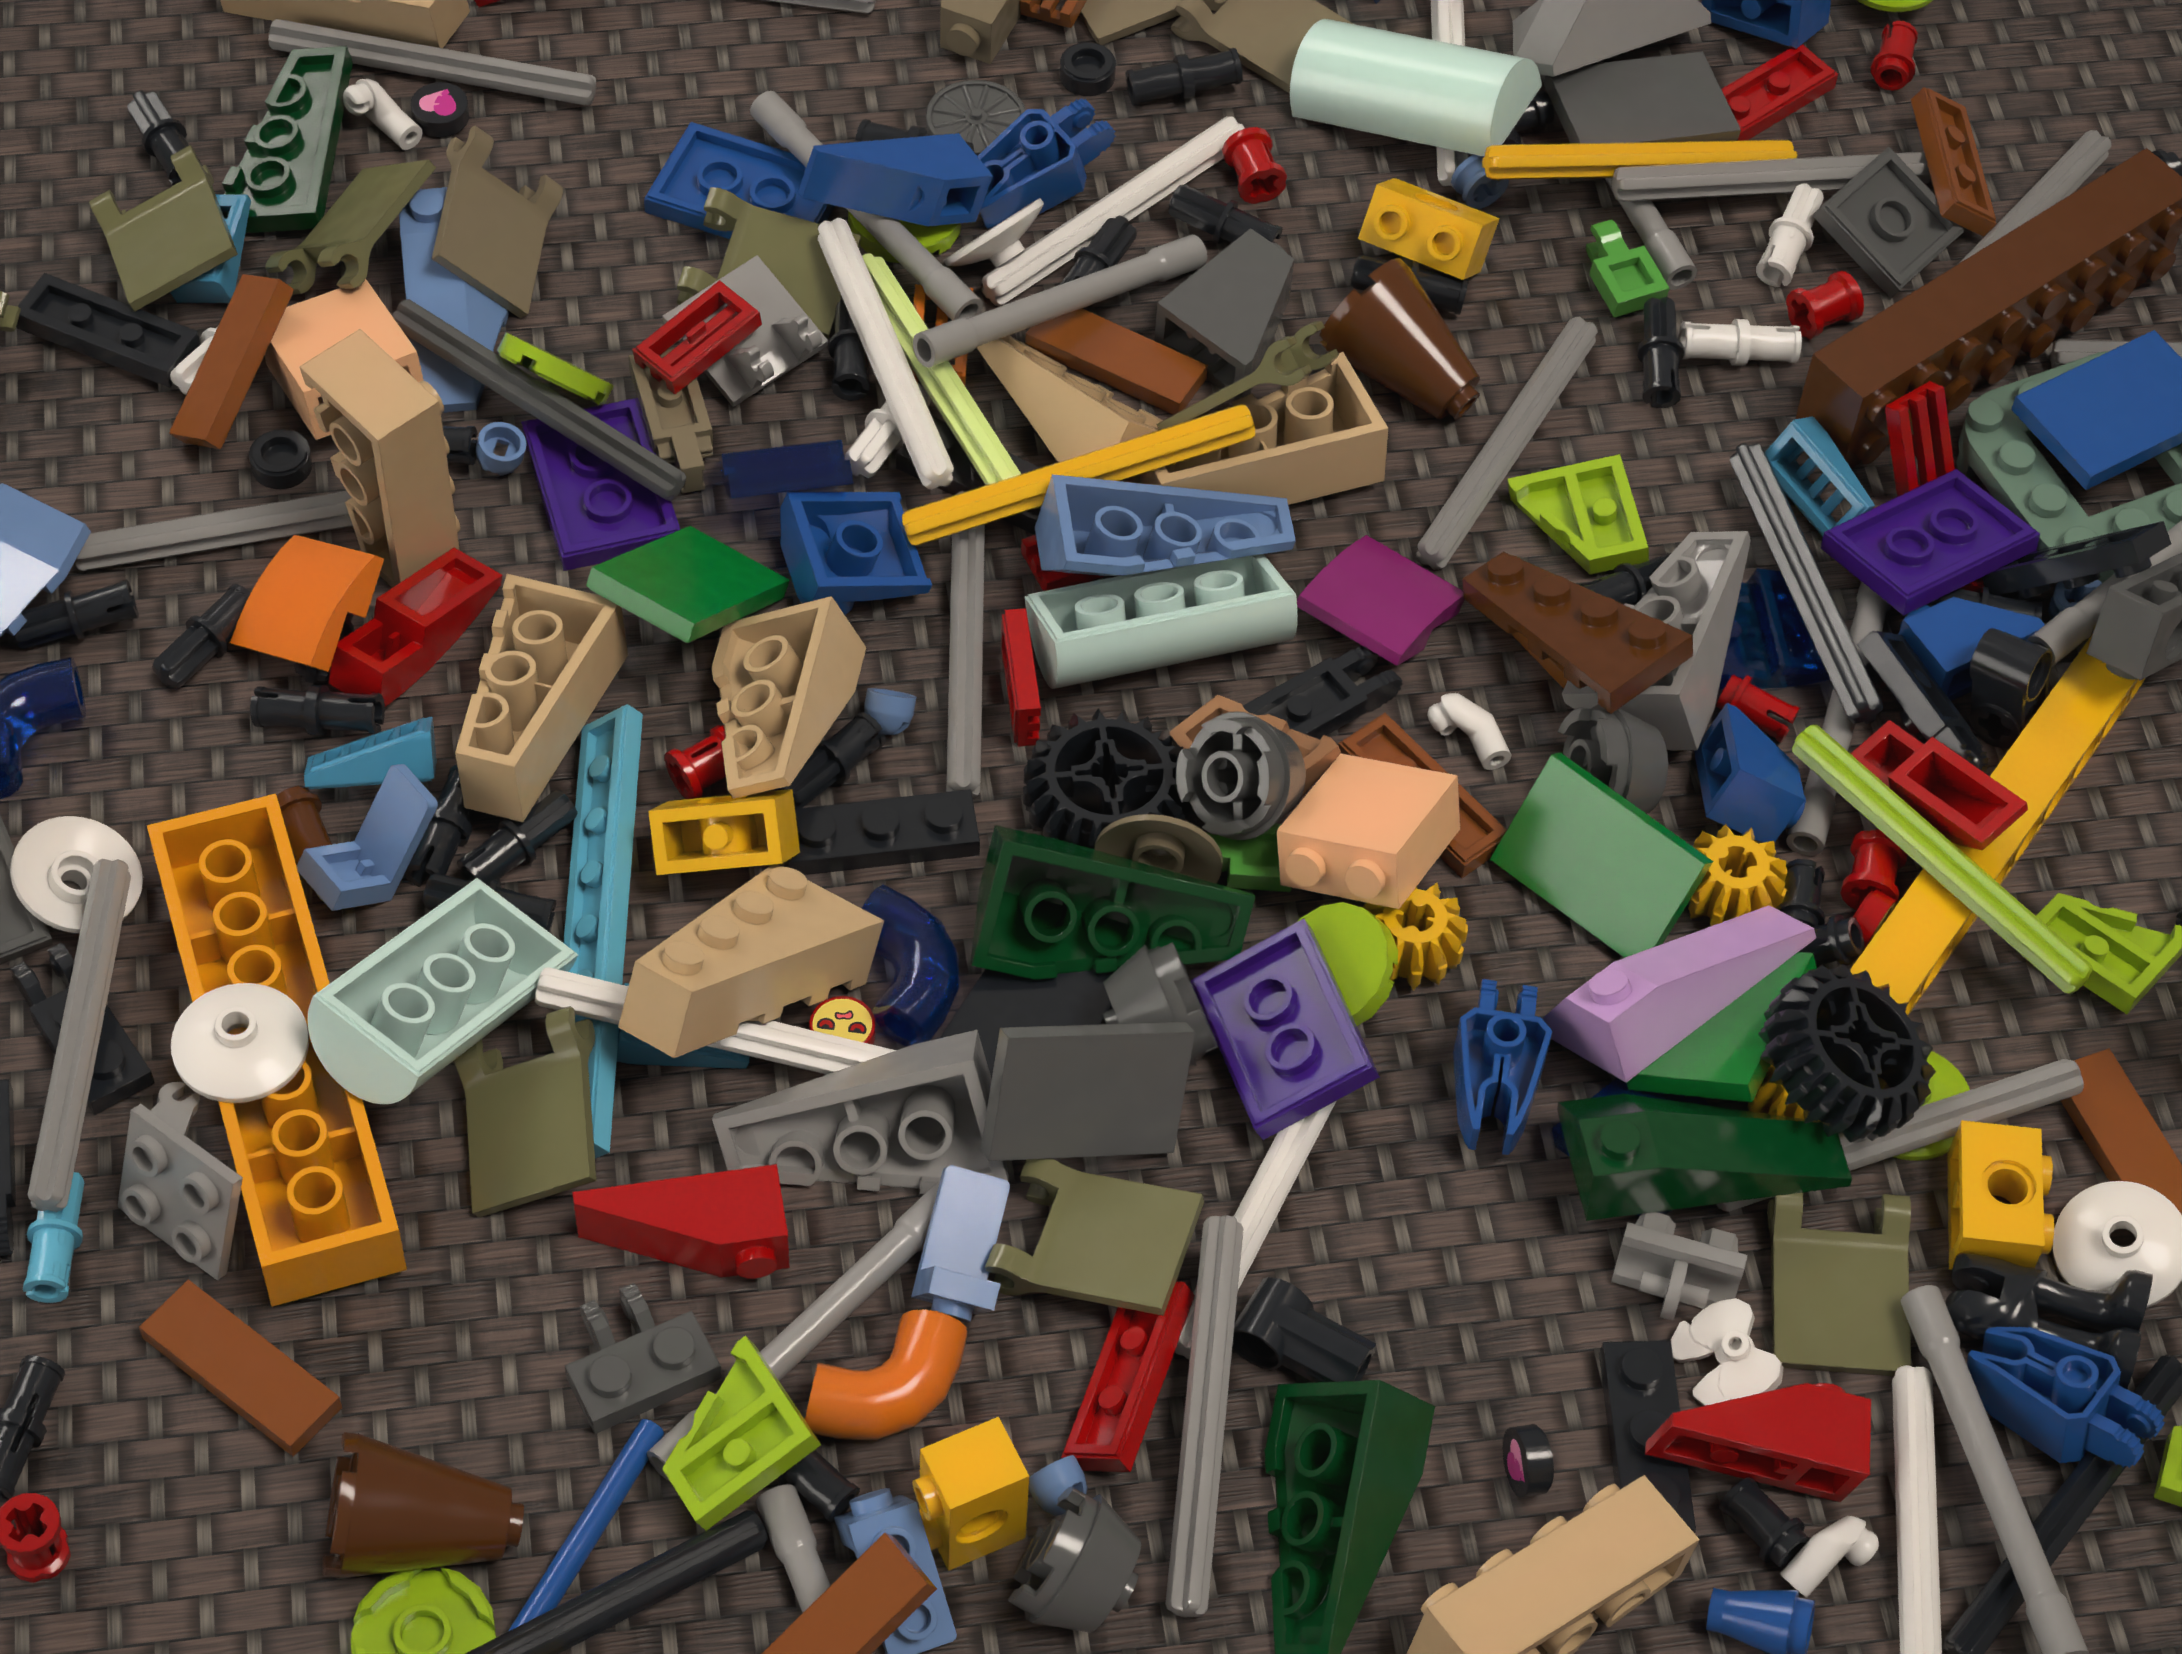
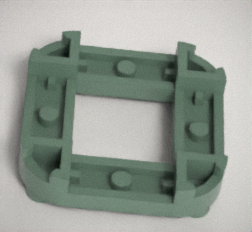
M2109 351L2095 353L1993 389L1972 401L1968 407L1958 442L1957 468L1967 478L1977 475L1993 498L2040 533L2037 550L2164 521L2168 531L2182 520V443L2154 457L2174 482V486L2088 517L2034 445L2033 441L2039 439L2011 410L2017 395ZM2114 571L2100 572L2101 577L2098 580L2103 583L2114 574Z

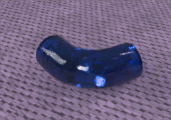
M74 658L40 663L8 674L0 680V799L11 796L23 784L21 752L22 746L30 736L38 730L52 725L86 719L84 693Z
M881 885L871 893L862 909L884 920L875 952L893 964L895 977L874 1006L872 1013L877 1024L889 1037L907 1047L932 1040L944 1024L960 988L959 955L940 919L914 899L887 885Z

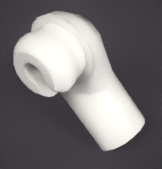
M359 79L356 85H350L344 90L343 102L350 113L356 116L365 115L404 150L412 149L419 143L423 134L422 128L400 109L378 82L370 79Z
M1459 693L1442 695L1441 702L1429 707L1427 716L1433 728L1439 731L1441 735H1449L1459 727L1469 736L1484 769H1498L1507 764L1511 759V753L1493 715Z
M1853 1516L1843 1517L1814 1534L1782 1570L1780 1575L1808 1598L1843 1556L1855 1566L1866 1564L1878 1550V1537L1865 1528L1866 1521Z

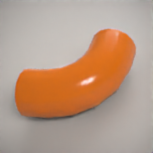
M924 1309L911 1310L901 1316L893 1351L889 1359L881 1366L870 1370H851L818 1362L805 1416L806 1423L816 1435L852 1440H879L915 1427L946 1398L962 1362L968 1334L967 1327L960 1320L945 1313Z

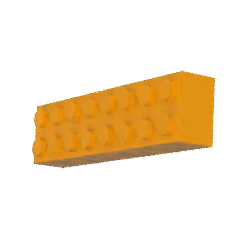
M272 794L147 825L192 1003L203 994L222 986L237 983L261 984L279 990L291 998L302 1011L308 1027V1009L312 997L330 983L277 795ZM235 1028L227 1033L237 1035L243 1033L247 1028ZM309 1036V1048L306 1059L296 1076L283 1088L255 1101L244 1103L218 1101L236 1172L243 1177L241 1191L272 1307L407 1270L398 1224L363 1100L345 1090L331 1077L316 1055Z

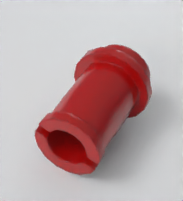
M1894 21L1892 23L1893 28L1889 24L1884 27L1880 52L1871 63L1873 78L1881 88L1894 91L1903 88L1912 81L1915 75V63L1912 57L1918 39V32L1913 25L1905 21Z
M1733 674L1722 691L1716 707L1722 710L1726 703L1737 707L1762 732L1775 738L1777 742L1782 743L1790 730L1788 729L1789 727L1767 715L1772 713L1793 724L1800 711V707L1793 706L1751 684L1753 677L1749 675L1742 679Z

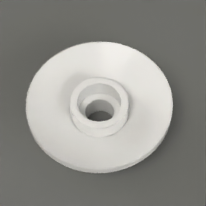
M1039 198L944 259L945 265L947 267L963 266L990 258L995 268L1001 266L1025 250L1019 239L1035 221L1044 202Z
M76 816L56 817L32 827L18 842L10 865L12 885L24 907L45 924L71 933H80L92 870L98 860L107 859L113 861L119 859L127 863L129 867L128 872H130L131 880L123 920L132 912L139 900L143 885V874L136 853L119 833L98 821ZM62 881H73L77 883L82 890L70 888L67 885H65Z
M255 983L230 984L203 994L191 1003L179 1017L171 1038V1055L174 1066L184 1083L201 1096L225 1103L255 1101L277 1092L299 1072L309 1048L307 1023L298 1005L279 990ZM235 1028H247L241 1034L231 1035L227 1033Z
M2104 1182L2091 1186L2077 1194L2061 1211L2055 1224L2052 1247L2056 1267L2067 1285L2086 1290L2108 1291L2126 1271L2138 1270L2153 1274V1280L2146 1307L2148 1308L2171 1295L2182 1282V1215L2175 1205L2158 1191L2134 1182ZM2116 1229H2127L2133 1233L2136 1240L2130 1246L2120 1247L2111 1241L2110 1234Z

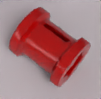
M1248 127L1237 131L1225 141L1222 148L1225 162L1235 169L1239 178L1237 189L1240 197L1245 202L1251 204L1267 202L1279 196L1286 188L1287 179L1284 168L1280 164L1275 163L1271 154L1273 144L1269 133L1259 127Z
M1837 271L1831 274L1826 283L1812 289H1794L1787 295L1786 299L1788 317L1791 324L1799 326L1801 336L1808 339L1819 336L1824 327L1840 320L1853 322L1859 319L1864 312L1862 291L1857 281L1846 271Z
M717 725L710 729V736L682 752L674 748L664 754V761L669 776L685 799L702 798V790L726 778L722 751V741L726 738L724 725Z
M1879 829L1860 831L1854 836L1850 851L1855 859L1851 874L1844 878L1840 891L1842 900L1848 906L1858 910L1866 896L1871 891L1877 889L1898 902L1899 890L1895 885L1898 869L1905 865L1908 854Z
M23 1493L10 1498L0 1507V1546L7 1553V1564L10 1571L19 1579L30 1583L56 1577L66 1567L71 1557V1551L68 1546V1536L61 1527V1517L55 1503L44 1495ZM12 1520H14V1523H15L16 1528H17L16 1530H15L14 1525L11 1523ZM49 1547H51V1550L54 1552L53 1556L51 1554Z

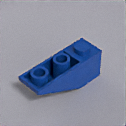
M959 133L813 146L798 194L804 199L929 227L976 222L993 175Z

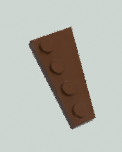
M1506 552L1500 553L1463 578V595L1468 603L1508 634L1521 633L1528 639V649L1541 660L1551 657L1564 667V678L1578 689L1589 686L1597 693L1598 704L1610 714L1693 656V635Z

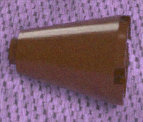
M1401 258L1392 259L1368 275L1376 284L1369 286L1360 294L1353 289L1343 299L1326 321L1325 328L1321 330L1319 336L1323 340L1319 343L1327 352L1333 349H1337L1338 353L1344 352L1354 369L1436 419L1441 420L1449 414L1454 419H1458L1479 398L1480 393L1475 390V387L1480 377L1411 268Z
M344 1432L342 1434L341 1444L344 1452H351L352 1458L337 1456L325 1537H332L330 1554H338V1557L323 1556V1576L347 1578L502 1560L506 1546L518 1547L523 1525L524 1504L512 1502V1489L510 1487L359 1433Z

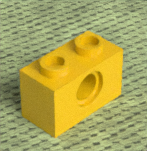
M1393 178L1376 184L1358 239L1465 280L1481 272L1500 218Z
M793 789L760 792L735 799L732 795L673 800L667 801L648 811L656 875L783 864L800 853Z
M1961 1120L1947 1153L1949 1270L1953 1269L1955 1258L1961 1252L1990 1256L2023 1267L2035 1268L2040 1255L2051 1252L2054 1240V1217L2052 1214L2044 1213L2043 1196H2047L2051 1188L2053 1163L2051 1156L2042 1155V1129ZM1992 1195L2003 1197L2011 1204L1999 1202Z
M999 1416L920 1449V1478L913 1480V1489L919 1504V1512L931 1551L936 1548L938 1549L948 1571L1026 1538L1029 1474Z

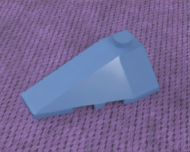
M447 187L419 189L399 213L406 299H410L494 352L501 327L506 326L510 311L431 259ZM410 338V342L418 353L423 379L439 394L444 405V413L477 410L485 385Z
M1054 474L1051 476L1035 525L1041 570L1097 576H1124L1292 550L1296 542L1287 498Z
M4 483L0 484V637L5 632L14 636L27 622L21 612L42 589L52 594L64 581L91 533L85 523Z

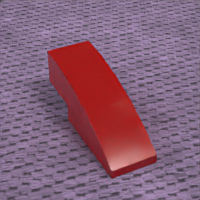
M453 547L376 598L374 618L338 641L331 663L329 684L344 693H380L386 707L429 671L455 644L500 587L503 575Z
M1888 720L1851 753L1948 840L1960 846L1984 850L2028 810L2026 801L1934 737H1931L1924 744L1891 720Z

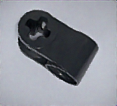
M1990 628L1984 633L1974 651L1969 673L1972 679L1971 714L1969 718L1972 728L1985 742L2000 748H2011L2024 730L2027 719L2031 714L2037 712L2049 695V673L2053 660V654L2050 649L1995 628Z

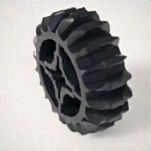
M1098 708L1092 716V721L1085 722L1073 713L1070 721H1068V729L1052 724L1050 732L1047 733V741H1036V745L1032 750V759L1028 760L1024 768L1023 783L1026 786L1023 787V804L1026 806V810L1029 811V821L1032 825V830L1043 831V836L1094 849L1100 832L1109 824L1125 817L1154 814L1170 816L1185 821L1188 813L1192 810V805L1190 802L1181 801L1176 784L1177 760L1181 749L1184 748L1172 746L1169 729L1152 733V724L1148 716L1137 724L1130 723L1124 709L1116 719H1105Z
M1844 964L1834 969H1827L1821 965L1815 970H1809L1799 979L1795 977L1780 990L1781 994L1770 1002L1769 1008L1765 1011L1764 1016L1767 1021L1764 1022V1027L1758 1033L1767 1044L1760 1058L1775 1067L1769 1082L1783 1085L1787 1091L1788 1096L1784 1105L1797 1103L1804 1110V1124L1820 1120L1827 1137L1843 1133L1847 1140L1852 1143L1865 1137L1871 1141L1878 1137H1884L1895 1128H1901L1914 1117V1112L1924 1104L1925 1098L1931 1093L1928 1084L1936 1071L1927 1062V1058L1933 1047L1919 1039V1033L1924 1024L1910 1020L1905 1012L1909 1002L1897 1003L1890 997L1889 983L1876 987L1872 984L1867 970L1852 975Z

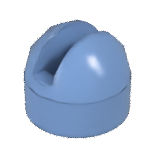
M493 422L483 427L476 444L477 461L482 469L498 473L501 476L516 470L521 464L526 450L524 434L516 426L506 422ZM497 442L508 446L504 456L494 454Z
M868 688L864 712L873 717L882 727V730L877 732L878 734H899L909 727L917 697L894 690Z
M1074 1455L1059 1459L1029 1477V1491L1034 1501L1045 1512L1054 1516H1061L1066 1512V1510L1057 1506V1499L1067 1488L1073 1487L1087 1494L1088 1487L1085 1474Z

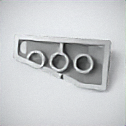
M1748 531L1690 532L1650 576L1652 587L1635 606L1627 603L1624 604L1693 635V656L1619 708L1655 726L1662 734L1667 750H1698L1715 709L1751 542ZM1567 681L1562 692L1564 702L1574 709H1591L1598 705L1597 693L1589 686L1578 689L1571 682Z
M978 1030L913 1044L713 1114L712 1118L728 1171L777 1164L780 1184L811 1186L816 1181L857 1184V1190L879 1191L880 1186L920 1189V1194L924 1195L937 1182H940L943 1169L950 1165L1007 1181L1009 1176L1006 1160L989 1161L981 1152L992 1079Z

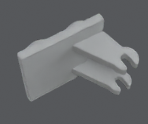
M758 255L719 279L760 312L762 325L704 371L732 407H735L828 346L827 338ZM719 280L662 316L664 324ZM725 303L713 314H711L708 318H706L704 322L707 323L710 319H712L715 315H717L728 305ZM685 335L683 338L679 340V342L682 343L685 339H687V336Z
M171 1082L159 1090L157 1104L151 1110L142 1104L131 1109L117 1207L124 1211L134 1223L144 1226L174 1248L184 1260L194 1263L214 1279L219 1280L227 1274L243 1177L186 1137L192 1117L198 1111L200 1095L194 1093L185 1100L177 1101L178 1098L183 1096L185 1084L183 1082Z

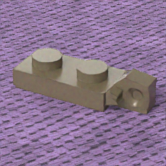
M674 348L667 349L660 357L663 358ZM629 355L630 375L641 405L654 453L656 452V455L666 462L674 463V467L685 473L686 482L681 489L682 493L704 490L703 470H705L703 458L713 456V431L697 378L677 394H673L667 389L665 380L657 381L651 376L649 367L641 368L635 363L634 355Z

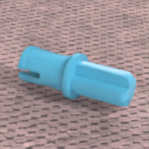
M74 1172L67 1206L59 1212L38 1210L36 1221L32 1222L27 1229L26 1235L32 1247L27 1276L23 1283V1292H26V1296L32 1300L43 1303H56L66 1299L69 1294L68 1283L73 1253L76 1248L80 1247L83 1241V1233L78 1227V1220L85 1183L80 1173Z

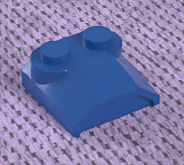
M900 492L786 493L780 507V545L797 597L802 604L832 596L844 615H846L853 608L855 601H871L929 593L932 587L931 580L926 577L917 548L908 541L902 523L904 511L900 503L902 500Z

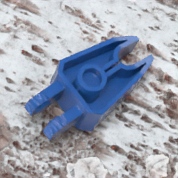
M1076 99L1069 106L1063 107L1051 117L1044 109H1027L978 155V158L993 175L979 212L983 225L987 229L993 228L1039 198L1044 202L1039 213L1041 214L1084 191L1087 178L1084 166L1098 157L1102 151H1106L1110 144L1114 142V137H1116L1114 134L1116 131L1107 121H1096L1089 128H1085L1094 120L1093 116L1095 115V109L1086 99Z
M1482 979L1478 1006L1460 1017L1453 1049L1457 1120L1468 1149L1475 1150L1481 1119L1491 1115L1496 1095L1494 1117L1498 1118L1504 1126L1502 1154L1509 1155L1524 1133L1553 1031L1541 1017L1535 1016L1538 987L1523 985L1521 992L1517 996L1515 1013L1496 1010L1499 994L1496 988L1497 981Z
M2031 1327L1988 1328L1985 1332L1982 1352L1971 1350L1968 1354V1369L1984 1408L1989 1415L2059 1463L2080 1461L2086 1452L2089 1451L2107 1461H2113L2115 1465L2118 1464L2123 1468L2125 1466L2130 1468L2132 1465L2135 1466L2145 1452L2142 1449L2144 1445L2141 1444V1439L2137 1438V1436L2151 1440L2152 1437L2158 1435L2165 1424L2163 1421L2165 1417L2162 1416V1411L2158 1410L2156 1405L2119 1386L2121 1371L2114 1356Z

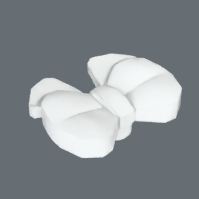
M1737 1298L1721 1300L1710 1304L1693 1318L1691 1325L1686 1321L1680 1322L1671 1338L1673 1360L1684 1363L1700 1360L1715 1354L1720 1364L1693 1388L1694 1399L1703 1406L1773 1391L1782 1383V1363L1776 1355L1755 1348L1753 1340L1749 1337L1755 1320L1753 1311L1749 1304Z

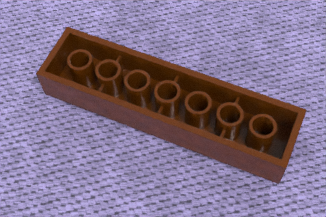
M2145 148L1813 353L1795 419L1813 416L1829 434L1850 468L1855 467L1861 462L1863 464L1873 462L1882 454L1886 446L1890 444L1885 406L1931 381L1944 387L1947 410H1954L1977 388L1987 382L1995 384L2010 371L2012 366L2028 356L2036 358L2051 345L2053 340L2069 330L2077 332L2082 329L2095 313L2108 305L2112 307L2120 305L2136 287L2147 280L2157 281L2171 269L2176 260V254L2173 252L2179 236L2182 234V176L2148 148ZM1909 409L1908 411H1909V419H1910L1911 433L1914 434V433H1913V426H1912L1911 411H1910V409Z

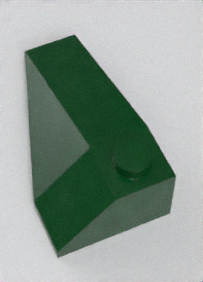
M995 825L979 886L970 963L972 966L1030 979L1055 978L1057 974L1095 970L1096 973L1116 971L1144 945L1150 950L1157 946L1163 947L1172 942L1183 965L1228 960L1241 953L1255 895L1059 839Z
M1629 1094L1558 1102L1557 1111L1586 1221L1849 1187L1851 1185L1852 1177L1839 1135L1837 1133L1827 1137L1821 1121L1804 1124V1119Z
M1381 1380L1278 1384L1265 1447L1266 1474L1275 1477L1277 1508L1268 1511L1269 1534L1278 1537L1280 1567L1277 1568L1271 1577L1275 1654H1341L1423 1475L1435 1410L1434 1405Z

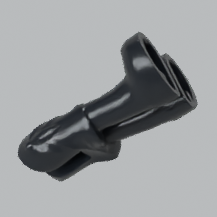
M1962 1252L1957 1254L1952 1269V1282L1959 1290L1950 1293L1945 1300L1957 1332L1975 1339L1984 1340L1985 1332L1988 1328L2031 1327L2114 1356L2121 1371L2119 1386L2128 1389L2140 1347L2141 1331L2139 1330L2148 1304L2153 1274L2129 1270L2118 1279L2110 1290L2094 1291L2067 1285L2048 1278L2047 1270L2023 1267L1985 1255ZM2038 1310L2092 1328L2101 1333H2090L2047 1321L2038 1317Z

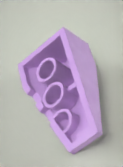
M1768 905L1611 963L1563 999L1542 1019L1553 1031L1551 1036L1553 1041L1627 1083L1815 940V930L1813 927Z

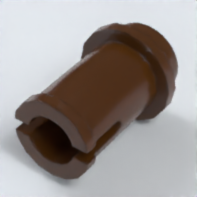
M295 786L285 789L277 795L296 865L304 849L332 845L319 815L322 803L316 794L310 793L306 787Z

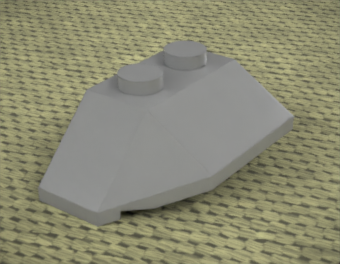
M1538 0L1513 20V56L1531 59L1537 65L1540 75L1554 77L1711 24V14L1698 0Z

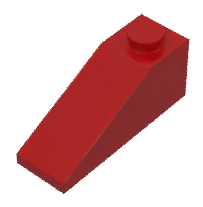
M777 1164L572 1192L579 1238L721 1278L739 1275L743 1278L756 1279L768 1276L775 1270L790 1268L788 1231Z
M1803 1383L1675 1412L1646 1441L1645 1454L1743 1479L1750 1477L1755 1482L1841 1502L1870 1475L1871 1399L1846 1393L1843 1388L1834 1384Z

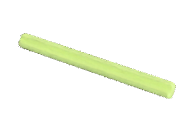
M871 253L862 255L910 367L985 485L1020 475L1019 469L949 360L929 368L923 366L918 361L913 349V338L917 333L928 330L927 326L884 259L880 256L874 257Z

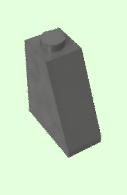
M1250 228L1157 303L1154 341L1208 365L1207 380L1219 389L1251 374L1258 368L1266 350L1271 345L1290 299L1294 258L1288 255L1280 245L1268 241ZM1253 387L1233 397V399L1238 400L1251 394Z

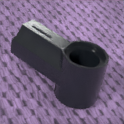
M1267 1277L1262 1279L1234 1324L1232 1348L1243 1359L1262 1369L1275 1370L1279 1369L1282 1365L1314 1383L1362 1381L1374 1356L1376 1343L1314 1311L1310 1299L1296 1286L1279 1278Z

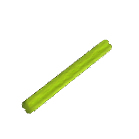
M1812 724L1796 737L1792 747L1794 755L2066 994H2073L2086 983L2093 970L2092 965L1821 727Z

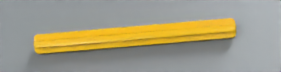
M1789 140L1491 145L1486 148L1485 157L1482 158V168H1485L1486 177L1492 180L1613 177L1614 170L1619 167L1797 158V152L1794 151L1793 144Z
M1236 405L916 507L902 514V523L906 536L911 545L919 546L1041 507L1052 474L1123 481L1239 444L1255 437L1254 421L1246 405Z

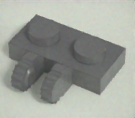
M632 1283L620 1288L622 1309L626 1317L631 1320L637 1334L616 1343L606 1314L599 1307L598 1303L592 1300L580 1306L579 1309L583 1322L597 1352L565 1365L566 1379L594 1434L722 1379L721 1365L692 1310L655 1326L650 1309L642 1297L638 1286Z

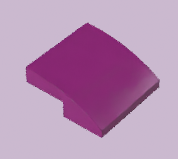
M1365 535L1343 550L1318 573L1299 595L1297 607L1398 666L1423 651L1432 629L1459 614L1465 599L1461 589Z

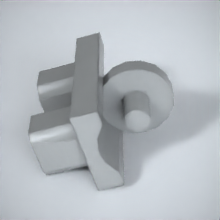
M1657 1212L1643 1213L1638 1218L1636 1224L1627 1222L1611 1282L1664 1298L1660 1318L1671 1321L1674 1320L1679 1302L1705 1309L1717 1301L1734 1299L1736 1297L1748 1256L1738 1253V1238L1736 1234L1711 1228L1702 1231L1700 1241L1698 1242L1673 1235L1676 1223L1671 1220L1670 1216Z

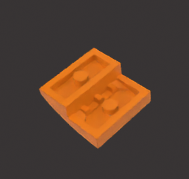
M294 534L278 551L255 584L237 621L230 643L329 672L346 615L348 613L366 618L385 558Z

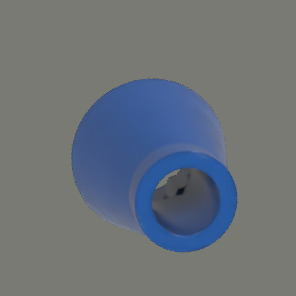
M1714 1588L1708 1609L1706 1630L1724 1634L1768 1654H1807L1814 1621L1815 1601L1799 1598V1590L1728 1591Z

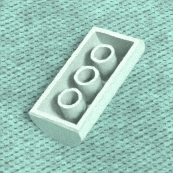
M1322 19L1308 30L1297 51L1290 81V105L1293 117L1485 157L1487 147L1504 143L1541 88L1542 83L1537 65L1528 58Z
M1264 554L1117 576L1025 596L1029 630L1035 655L1042 675L1051 689L1290 641L1295 637L1297 630L1296 593Z
M476 878L313 995L308 1009L310 1040L324 1068L345 1090L371 1103L393 1104L406 1098L535 998L539 977L544 968L550 967L569 972L578 954Z

